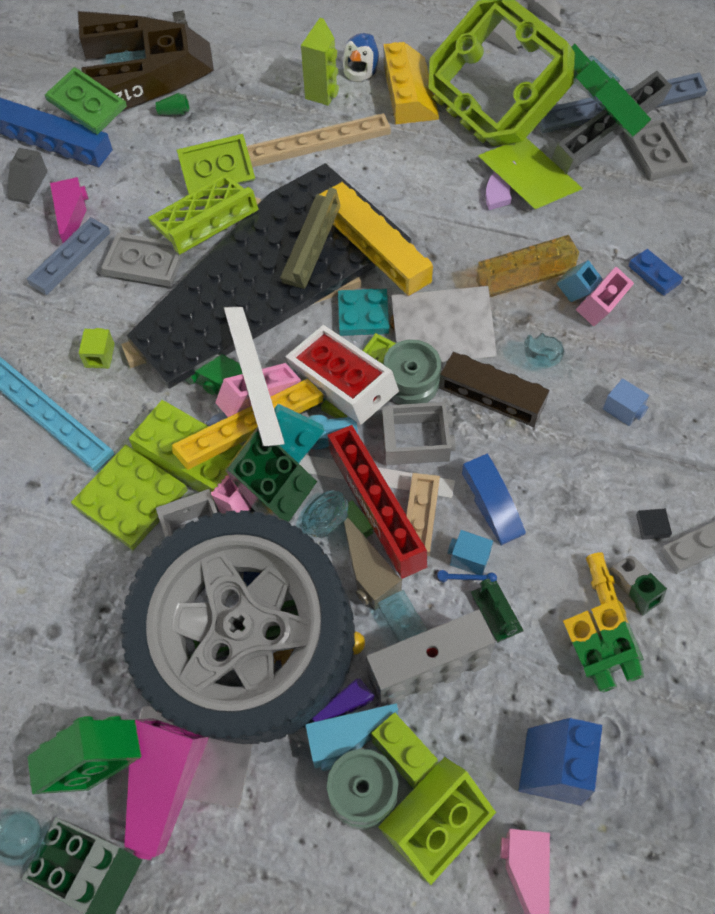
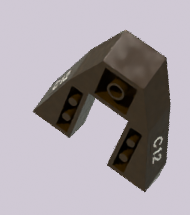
M78 11L79 39L86 59H98L130 53H146L145 59L81 67L83 73L126 101L127 107L125 109L175 91L214 71L210 42L185 24L144 16Z

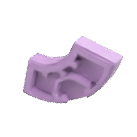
M496 172L491 175L486 188V204L489 210L511 204L510 191L512 187Z

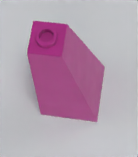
M154 718L135 719L141 758L129 765L124 847L134 850L133 855L146 860H151L152 857L155 858L165 852L209 739L208 737L191 733L178 726Z

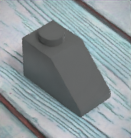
M18 148L9 164L7 196L9 200L27 204L31 203L48 172L40 151Z

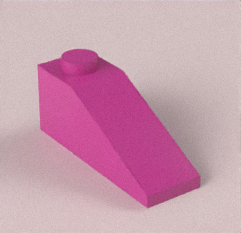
M78 177L50 183L59 235L63 243L79 229L87 211L85 200H89L86 187L80 185Z

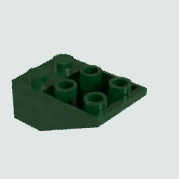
M258 427L225 468L229 477L256 512L264 513L266 516L270 514L276 516L279 520L284 519L288 522L318 482L280 445L264 446Z
M56 817L21 880L83 914H115L142 859Z

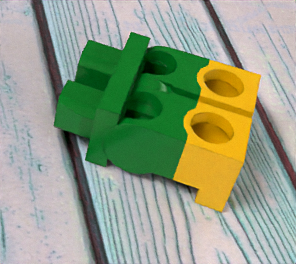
M614 599L592 608V613L585 611L563 620L584 667L586 676L593 679L600 692L605 693L617 688L612 672L622 669L627 682L644 678L640 662L644 658L629 625L624 606L619 600Z

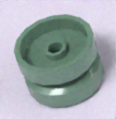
M412 339L397 342L389 348L384 357V366L392 370L399 390L391 399L400 405L428 403L432 400L439 389L441 358L437 350L426 342Z
M356 749L345 753L336 760L328 774L327 792L332 811L342 823L353 829L369 830L378 827L391 814L397 804L398 779L394 767L387 758L374 750ZM366 785L368 791L365 793L358 792L359 786Z

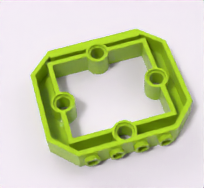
M479 0L430 57L429 89L434 93L432 98L440 106L445 103L448 106L446 111L454 118L459 116L462 119L460 123L468 131L473 128L476 131L474 136L483 144L485 141L492 146L523 142L574 84L575 53L564 38L516 0ZM504 20L516 30V38L526 51L534 52L539 49L551 58L552 61L533 83L522 82L516 86L513 93L514 100L516 101L515 104L496 123L482 111L481 105L471 94L462 93L450 81L466 62L474 64L481 60L484 54V47L481 44L498 24Z

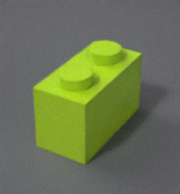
M395 712L371 733L372 743L413 789L438 763L435 755Z

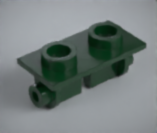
M485 579L480 582V588L471 591L497 643L524 631L497 581L491 582L490 579Z

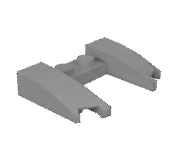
M516 0L528 11L559 27L562 26L563 19L559 17V14H565V8L557 0ZM504 20L498 24L486 39L515 56L519 52L517 47L522 46L516 38V30Z

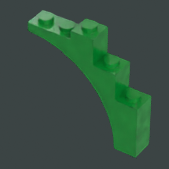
M574 43L571 46L575 53L574 84L597 102L632 139L651 121V118L614 77L610 78L594 60L591 61Z

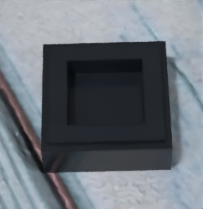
M666 508L638 510L636 517L642 540L670 538L672 531Z

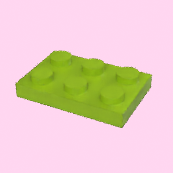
M243 134L176 149L188 194L225 174L238 184L255 181L253 167ZM225 184L220 188H226L228 187V184Z

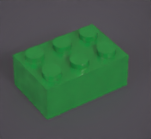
M84 716L75 719L68 728L58 731L56 736L50 741L41 743L37 750L27 756L32 795L89 791L140 759L141 751L135 720H121L120 716L93 720L92 716Z

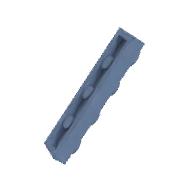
M90 217L26 278L29 285L48 295L110 234L109 227Z

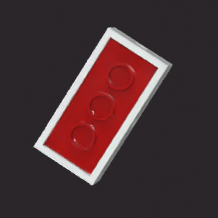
M322 325L285 356L290 368L298 373L301 381L308 378L324 394V399L360 425L399 392L392 370L325 325Z

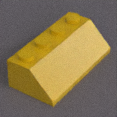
M405 42L383 44V66L395 124L439 120L436 102L432 98L434 94L429 89V73L425 57Z

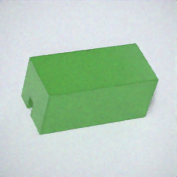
M353 500L339 508L341 519L345 521L349 518L365 538L373 534V528L368 519Z

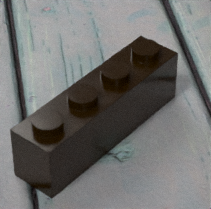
M454 351L443 368L439 381V389L533 428L546 405L550 391L538 383L521 379L513 373H506L490 364L481 363L468 355L459 354Z

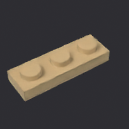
M413 473L406 516L427 549V556H430L440 476Z

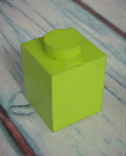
M84 328L78 354L85 368L110 369L115 346L110 330Z

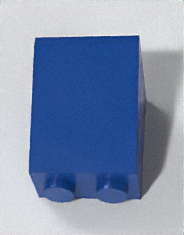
M566 718L528 728L518 792L582 806L595 792L603 725Z

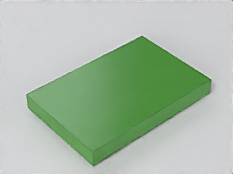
M76 67L71 69L44 94L48 102L96 135L127 107L126 101Z

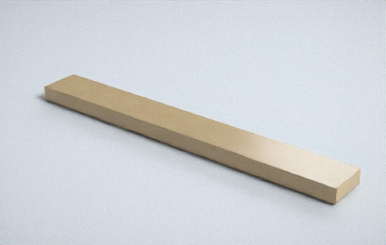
M383 113L249 145L247 149L252 167L389 135L391 134V127Z

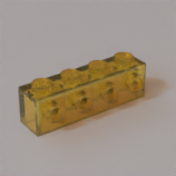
M565 235L479 261L476 282L479 287L488 286L490 297L564 275L569 269L576 266L580 252L571 237Z

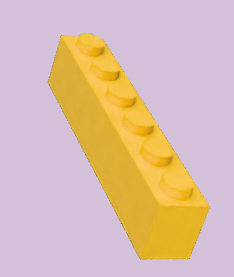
M343 182L332 187L337 190L341 204L333 223L337 229L408 296L432 283L433 265L428 258L420 254L412 243H408L401 236L398 230L393 229L381 215L372 210L367 202L360 199L353 189L348 188ZM328 190L322 192L319 195L326 196Z

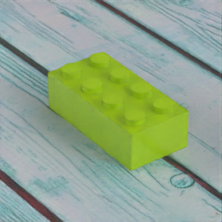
M164 400L158 403L128 438L135 451L197 492L207 489L210 490V493L215 491L218 484L222 483L221 480L225 479V476L228 475L225 468L242 448V445L238 444L187 470L172 452V444L209 426Z

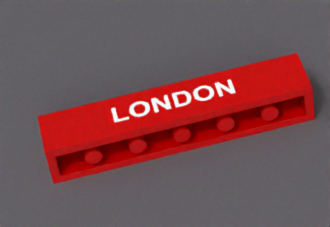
M353 425L328 434L330 454L400 578L404 579L428 568L427 549Z

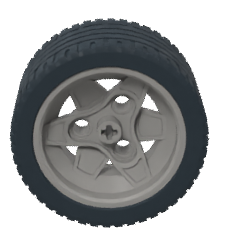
M234 510L226 511L223 514L221 512L213 513L212 516L208 517L206 515L198 518V521H190L185 524V527H179L173 531L174 534L170 537L166 536L159 546H155L151 551L152 554L149 557L147 556L142 562L143 566L141 569L138 568L134 575L136 578L134 582L131 581L128 590L130 592L129 595H126L124 602L126 606L122 611L121 618L123 619V624H121L123 638L121 642L122 648L125 649L123 655L125 663L129 665L127 668L129 674L134 678L133 682L136 688L142 691L141 695L143 698L151 703L150 706L156 712L162 713L161 716L191 733L236 744L267 743L275 739L285 738L287 734L292 735L298 732L300 728H305V724L311 723L312 718L338 695V690L343 686L346 680L345 675L349 673L351 667L350 662L354 654L352 649L355 647L354 617L350 601L337 571L327 554L324 553L318 543L314 542L313 538L307 533L304 534L297 526H291L290 522L284 519L279 520L276 516L270 514L266 516L264 513L256 511L250 513V511L245 510L240 512ZM247 571L261 574L247 587L238 572ZM206 588L209 603H194L198 595ZM288 591L295 601L299 616L280 611ZM232 594H239L238 603L234 607H226V599ZM243 626L246 627L244 631H240ZM272 626H280L281 633L279 637L275 640H268L266 638L267 630ZM185 637L200 642L192 657L189 655ZM224 646L229 647V657L225 661L218 662L216 657L218 650ZM294 649L287 662L275 673L273 653ZM235 670L244 687H227L214 682L229 671Z

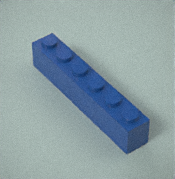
M0 97V134L98 168L113 150L108 133L101 131L96 135L82 124Z

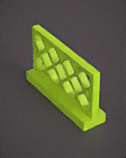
M225 174L149 216L148 219L173 244L175 251L180 255L259 209L254 191L250 187L244 189ZM225 184H228V188H219ZM203 196H209L208 199H200ZM215 196H224V199H214V198H215ZM205 206L204 210H195L196 207ZM184 207H189L188 210H180ZM164 218H169V221H160V220H162V219H164ZM176 218H185L184 221H175Z

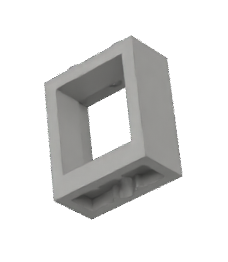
M446 402L382 406L386 465L450 461L451 451H455V436L449 434V428H452L453 422L452 413L447 412ZM439 423L441 445L396 448L394 424Z
M209 489L156 508L165 537H170L173 534L171 526L210 513L211 516L213 513H218Z

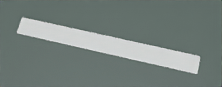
M243 307L224 308L263 445H283L282 433Z
M305 455L299 463L309 474L344 479L338 466L332 459ZM378 467L389 487L410 491L413 473ZM440 478L438 496L452 498L455 480Z

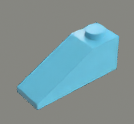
M397 703L305 724L314 767H321L322 771L331 770L335 761L345 753L362 748L372 739L371 733L394 712L398 715Z

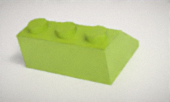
M319 18L301 44L305 99L329 106L339 92V85H337L338 67H336L337 49H335V38L324 18Z
M444 757L378 828L401 856L428 884L432 885L496 814V811L469 773Z

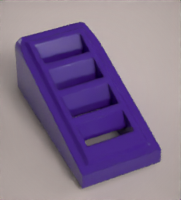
M356 678L334 697L322 711L312 718V721L314 723L347 715L374 701L375 696L360 678Z

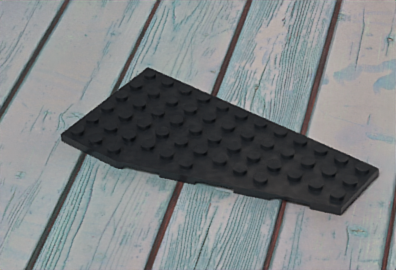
M324 163L270 192L258 204L259 210L245 217L127 334L128 341L168 389L196 374L195 371L221 354L226 356L236 350L224 308L243 307L252 339H255L375 268L376 265L339 229L332 225L306 288L303 289L282 283L280 279L316 195L341 182L348 188L353 189L360 199L370 205L372 210L381 215L393 229L398 230L408 243H411L412 239L330 166Z

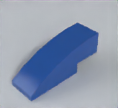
M488 453L464 463L462 475L475 495L474 502L500 545L502 546L525 535L526 531L515 504Z

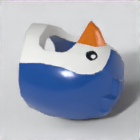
M359 33L347 41L343 56L344 74L351 81H363L372 77L376 73L379 62L374 36L369 33ZM351 61L366 62V68L362 72H354L349 68L348 64Z

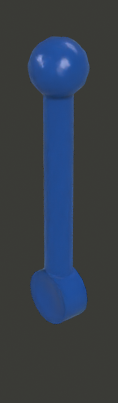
M440 570L437 574L438 580L442 583L448 579H490L491 582L497 581V575L493 572L487 575L448 574L446 570Z

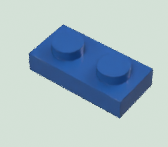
M648 248L631 259L628 266L663 296L680 285L683 279L682 276Z

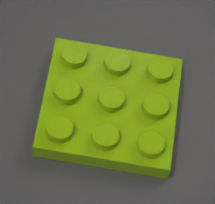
M125 445L70 503L75 509L134 551L160 522L156 508L181 499L188 489L185 484L128 445Z

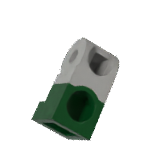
M627 556L610 568V574L613 576L615 583L624 589L625 593L636 603L635 608L642 615H645L663 602L667 588L635 557Z

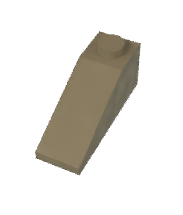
M348 518L344 521V529L357 587L356 594L364 605L369 604L375 611L402 591V579Z

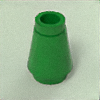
M179 92L155 103L158 115H185V112L190 110L186 94H180Z

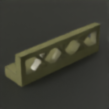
M329 187L326 196L316 195L280 277L282 283L303 289L306 288L341 206L336 189Z

